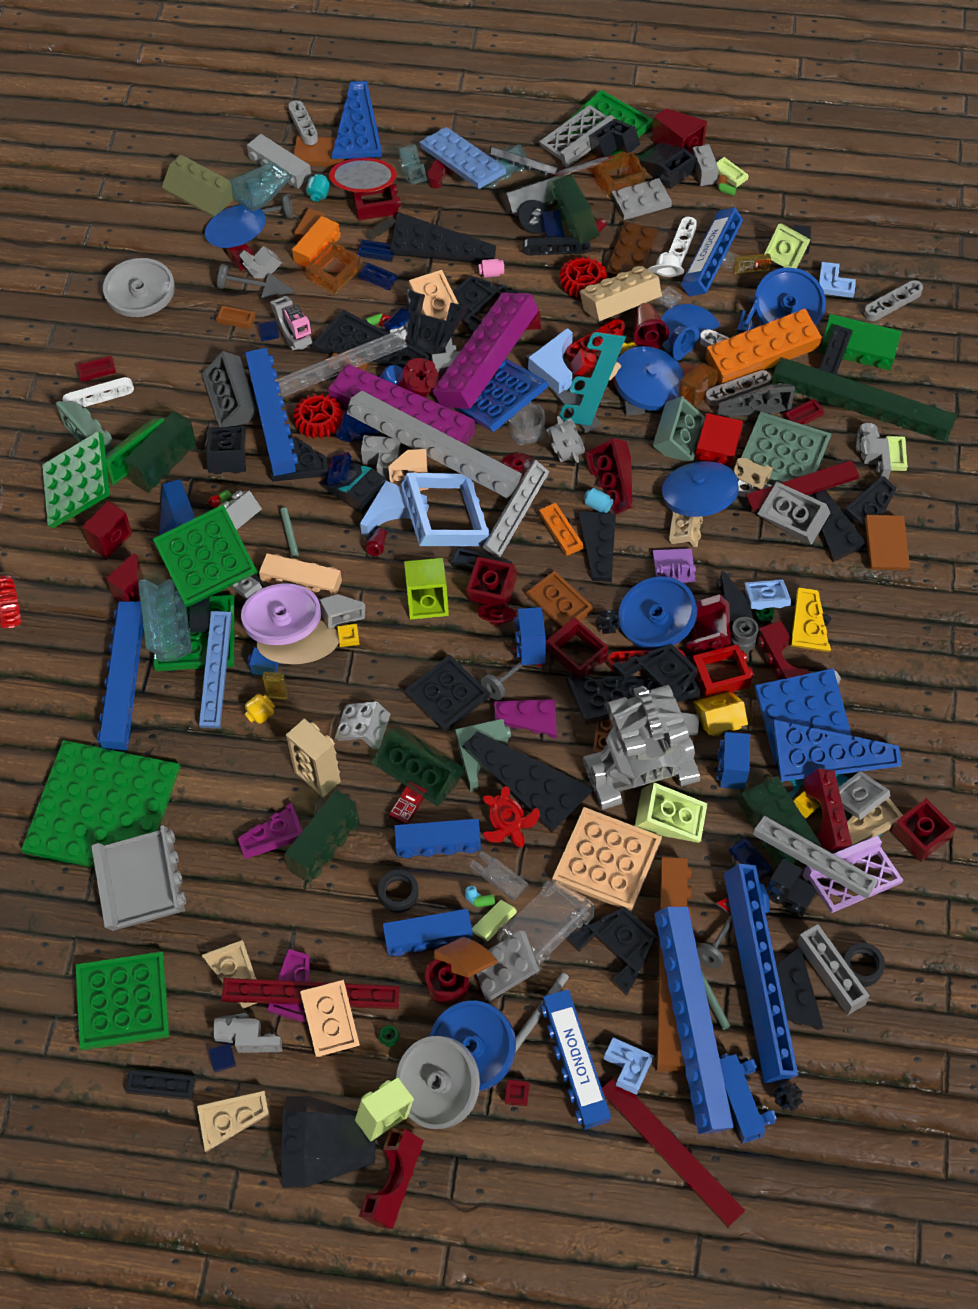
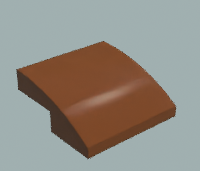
M462 937L434 950L435 959L450 963L452 973L468 978L497 964V959L482 945L466 937Z

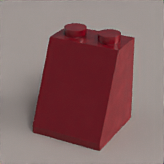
M666 108L654 116L652 142L656 145L663 143L685 148L692 154L693 147L702 146L705 143L707 121Z

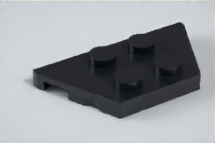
M797 948L776 965L787 1021L822 1030L823 1023L801 948Z

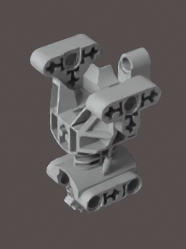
M669 685L650 691L644 686L634 688L635 697L630 699L624 697L607 702V710L613 724L606 739L607 745L603 751L583 757L587 775L592 788H594V793L601 810L621 805L620 791L673 776H675L679 787L700 781V774L694 761V745L689 737L687 726Z

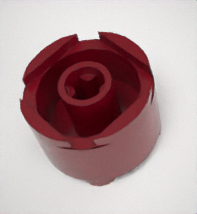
M422 358L408 361L397 378V385L426 398L433 391L439 379L434 362Z
M437 959L430 962L426 968V988L433 1001L443 1005H452L464 1000L469 991L470 978L452 973L450 963Z

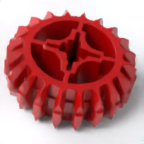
M575 256L574 260L569 259L568 263H564L559 275L561 288L564 289L565 293H569L570 297L575 295L576 299L581 297L580 291L587 286L601 283L602 280L607 279L605 267L602 266L601 262L597 263L596 259L591 260L590 256L588 258L582 256L580 259Z
M314 393L313 397L307 395L306 400L301 398L300 403H296V408L293 411L295 427L301 434H305L307 438L312 436L315 439L319 436L322 439L325 435L329 437L330 433L335 434L336 429H340V424L343 421L341 405L337 403L335 398L331 399L330 395L324 397L322 393L320 396Z
M4 575L0 576V625L2 628H14L21 623L18 597L13 578Z

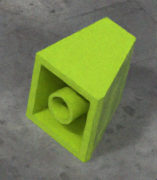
M443 558L404 561L410 620L449 616Z

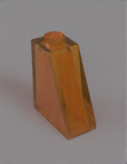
M704 363L681 379L679 397L683 396L696 408L706 397L707 390L716 385L719 371Z

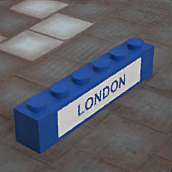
M735 207L717 212L682 280L681 285L689 297L706 294L743 222V218Z
M569 989L544 996L543 1004L540 1005L541 1012L544 1018H548L550 1025L547 1026L550 1038H554L557 1045L554 1047V1052L557 1060L561 1059L563 1068H561L564 1081L568 1080L570 1089H568V1095L571 1103L575 1102L578 1111H575V1117L578 1125L582 1124L583 1129L586 1130L609 1123L611 1115Z

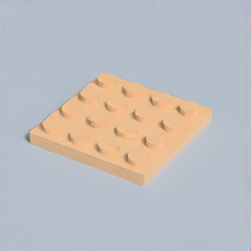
M584 807L552 878V882L616 907H626L632 912L661 843L662 836Z

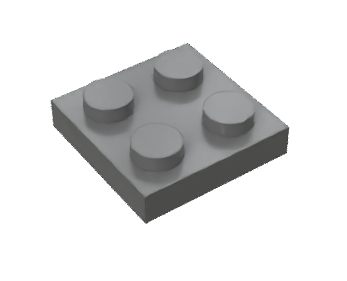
M861 771L839 787L843 808L859 820L891 796L890 790Z

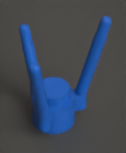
M757 297L745 321V310L742 311L736 328L738 335L754 329V323L750 320L760 301L759 297Z

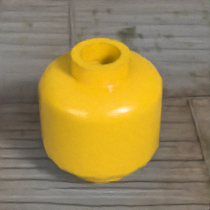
M257 694L245 704L247 711L244 714L251 723L255 721L258 724H262L274 714L273 708L275 705L266 694L264 696Z

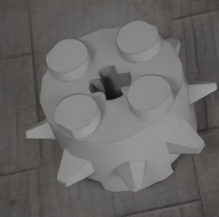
M557 416L558 424L547 428L549 437L553 439L552 447L555 453L558 454L561 462L573 458L579 463L578 455L584 453L585 448L576 430L577 427L572 418L563 421L560 416Z

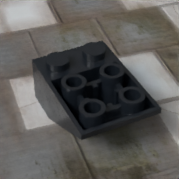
M658 143L637 157L635 161L671 189L694 173L696 157L685 148Z

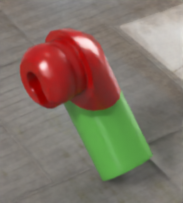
M381 313L365 319V321L372 325L377 324L389 327L392 324V318Z
M225 490L219 495L211 496L208 501L209 506L215 509L223 502L231 499L232 495L229 490Z

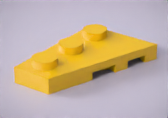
M797 589L790 646L830 652L831 648L827 639V629L824 625L818 590Z

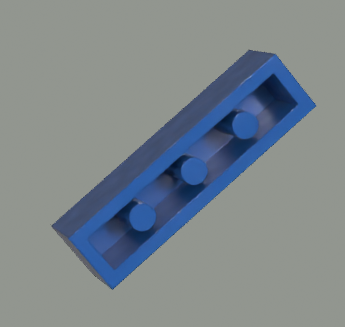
M479 819L395 825L397 857L412 858L416 855L430 857L442 853L453 855L456 852L475 853L481 850Z
M468 909L383 923L388 955L401 956L405 952L411 951L419 953L433 947L438 949L462 937L473 940Z

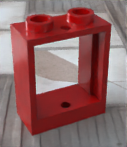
M739 644L693 656L692 664L698 669L696 679L704 698L750 687L751 680L754 678L751 667L747 666L746 654L744 651H741ZM735 657L742 676L712 683L705 665Z

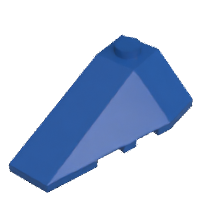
M181 479L162 485L159 535L195 519Z

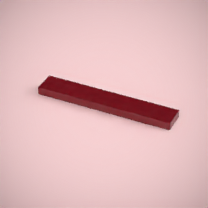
M851 460L782 482L781 484L805 495H810L857 480L860 475ZM774 485L746 494L745 498L752 513L760 511Z

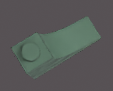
M503 719L455 729L456 741L470 792L478 791V773L481 765L462 746L477 731L508 746V738L511 737L509 726H505Z

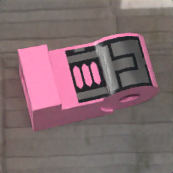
M298 305L284 309L285 318L296 339L311 334L309 320L301 312ZM298 327H305L304 331L298 332Z

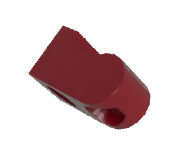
M436 159L427 173L429 187L433 189L440 188L446 175H452L454 171Z

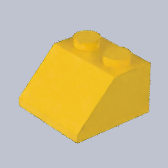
M731 691L693 701L703 730L709 735H720L723 731L729 729L739 730L742 726L748 725L744 701Z

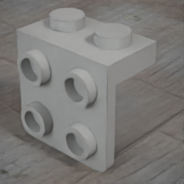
M377 701L347 704L335 738L338 741L362 739L372 749H380L390 713Z

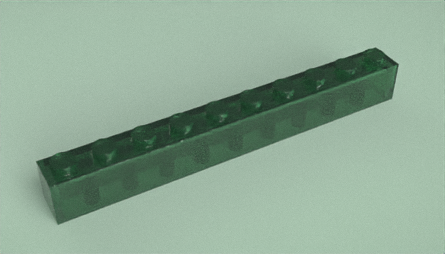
M783 357L780 358L773 374L772 384L790 383L795 386V393L824 401L831 405H836L849 411H854L948 442L957 414Z

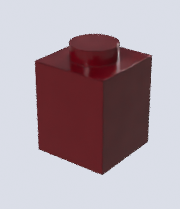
M245 243L240 246L227 248L231 262L240 271L246 269L243 265L244 261L239 255L246 251L254 256L253 251Z

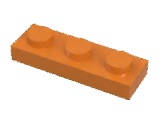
M556 503L539 510L540 517L566 556L583 549V543Z

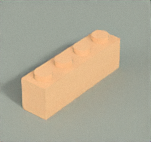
M267 553L259 571L261 580L266 584H296L309 589L316 596L325 598L337 595L342 582L341 571L334 567L306 563L295 558H285L278 554L272 555Z

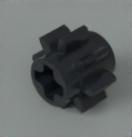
M614 610L600 611V615L596 618L597 629L602 630V634L616 633V629L620 626L619 616L614 614Z
M786 1081L774 1091L777 1094L775 1102L782 1107V1110L789 1107L790 1111L793 1112L804 1102L801 1099L803 1091L796 1086V1083L789 1086Z

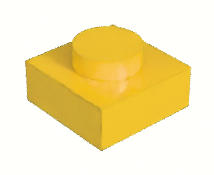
M357 624L337 626L340 647L360 645Z
M805 791L791 803L797 812L805 818L809 817L820 806L812 798H807Z

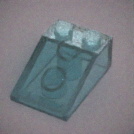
M271 162L230 180L233 199L250 211H256L266 206L292 178V174L276 163Z

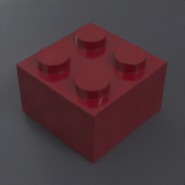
M110 501L101 506L97 513L91 519H88L83 526L89 547L106 559L132 534L126 512Z
M477 557L466 590L470 601L507 609L518 577L515 564Z
M926 798L899 818L891 832L922 862L952 838L956 827Z

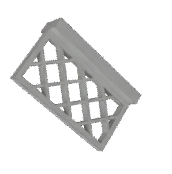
M589 105L539 141L540 146L562 160V164L567 168L593 149L589 136L615 119V117L612 115L607 117ZM589 112L593 114V116L585 117ZM593 121L591 125H584V122ZM581 122L579 126H572L574 123ZM571 131H580V134H571ZM562 132H568V135H560V134H561ZM571 139H577L576 141L570 143ZM559 140H568L567 143L559 144ZM550 141H556V144H547V143L550 142Z

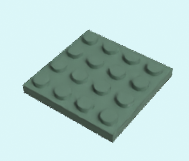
M760 412L741 458H747L763 467L766 465L772 467L773 470L768 482L776 484V482L782 483L818 471L830 441L831 433Z

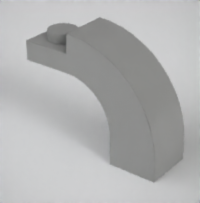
M284 296L271 301L276 321L291 350L304 349L309 344H312L309 335L296 339L287 323L284 309L293 306L292 300L288 296ZM302 326L297 328L298 332L304 331Z

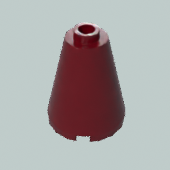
M642 303L637 306L633 334L635 344L640 347L661 348L663 343L669 339V328L650 303Z

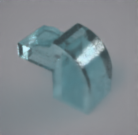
M412 144L398 148L402 162L401 168L407 182L410 185L427 181L424 164L419 160L416 145Z

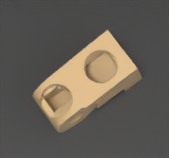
M747 458L737 459L734 473L742 481L763 489L769 481L773 468L767 465L763 467Z

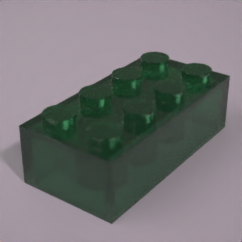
M572 174L552 181L554 186L552 193L555 199H557L558 210L562 214L564 221H566L569 230H571L574 239L578 238L580 244L600 236L591 207Z
M173 411L124 460L131 483L149 493L159 484V481L171 472V469L177 463L182 461L183 457L197 444L190 420Z
M778 776L741 793L739 805L754 829L762 818L766 816L819 847L821 846ZM761 839L777 866L780 865L783 858L794 865L802 863Z
M337 790L334 791L285 853L287 865L291 873L308 884L313 879L319 877L325 863H329L333 859L336 849L344 845L347 835L359 825L360 821L355 801Z

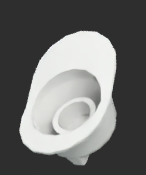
M667 252L662 253L658 257L655 266L647 269L652 273L665 277H676L684 273V269L680 265V259Z

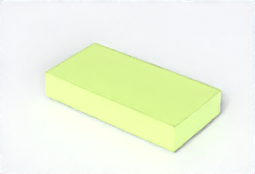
M725 157L716 162L719 168L718 175H726L727 181L736 188L748 179L749 175Z
M886 436L889 442L891 470L906 471L905 437Z
M500 900L472 928V931L475 935L488 942L517 911L513 906Z

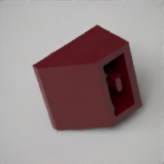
M133 553L106 578L113 599L118 603L141 602L144 599V576L138 557Z

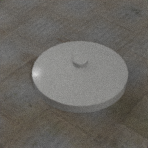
M148 258L130 259L118 264L107 274L103 283V293L109 307L115 312L129 317H143L160 311L170 302L175 291V283L171 271L161 262Z
M445 1036L426 1037L410 1046L400 1060L396 1078L400 1079L414 1098L408 1117L415 1123L425 1128L444 1129L457 1125L470 1114L478 1098L480 1078L477 1064L472 1054L463 1044Z

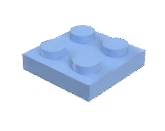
M784 580L747 582L744 584V590L751 609L761 610L770 607L782 608L784 606H791V599Z

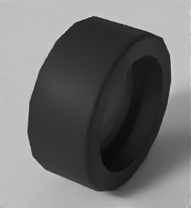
M392 870L381 878L378 884V895L381 904L387 910L394 913L410 910L417 902L419 893L418 883L410 872ZM394 881L407 882L411 888L410 896L403 901H392L386 895L387 886Z
M856 943L850 946L843 956L844 961L863 987H869L881 978L885 961L881 951L874 945ZM856 954L868 955L876 964L875 972L870 976L857 974L850 966L851 958Z

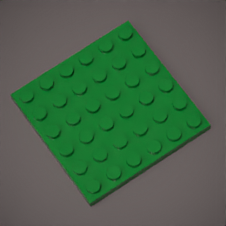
M63 740L22 846V852L95 868L91 845L100 843L105 846L159 831L181 768L180 764Z

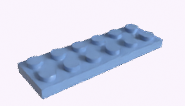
M447 127L420 141V147L478 189L506 174V167Z

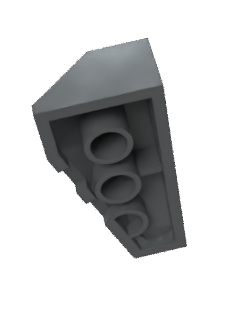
M790 383L771 384L720 402L717 415L729 417L760 414V412L770 414L790 411L795 386Z

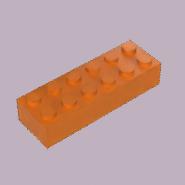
M802 309L708 346L705 359L721 385L819 349L822 337L807 310Z

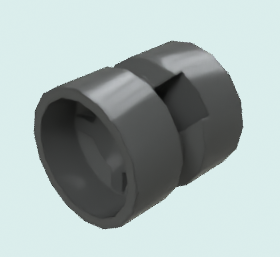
M749 617L736 619L732 626L730 645L739 644L741 651L745 653L751 651L755 646L758 634V624L756 621Z

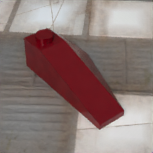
M612 438L586 452L589 471L596 477L598 486L613 499L612 509L615 514L619 515L633 508L631 455L627 441Z

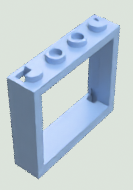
M406 474L401 486L419 546H483L489 536V529L486 527L484 513L481 511L479 498L476 496L474 483L470 478L462 474ZM419 488H460L474 530H431Z

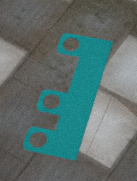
M598 332L591 335L588 348L602 352L591 378L580 376L574 378L570 392L584 395L580 406L565 404L562 407L559 416L563 421L570 419L563 416L564 411L567 408H572L574 414L571 418L574 423L591 426L626 336ZM597 336H601L603 338L602 344L593 346L592 340ZM583 380L585 387L580 391L575 390V383Z

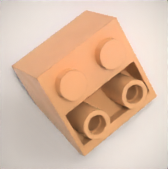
M426 449L407 450L389 466L390 482L401 486L407 473H428ZM419 488V491L428 490V488Z

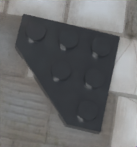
M292 434L288 435V438H292L295 449H292V453L296 452L298 464H295L296 472L274 476L271 466L272 482L328 476L326 456L315 452L311 446L302 440H297Z

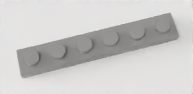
M537 460L531 462L482 546L494 557H501L550 472Z
M766 816L762 818L754 829V836L866 899L877 885L878 879Z

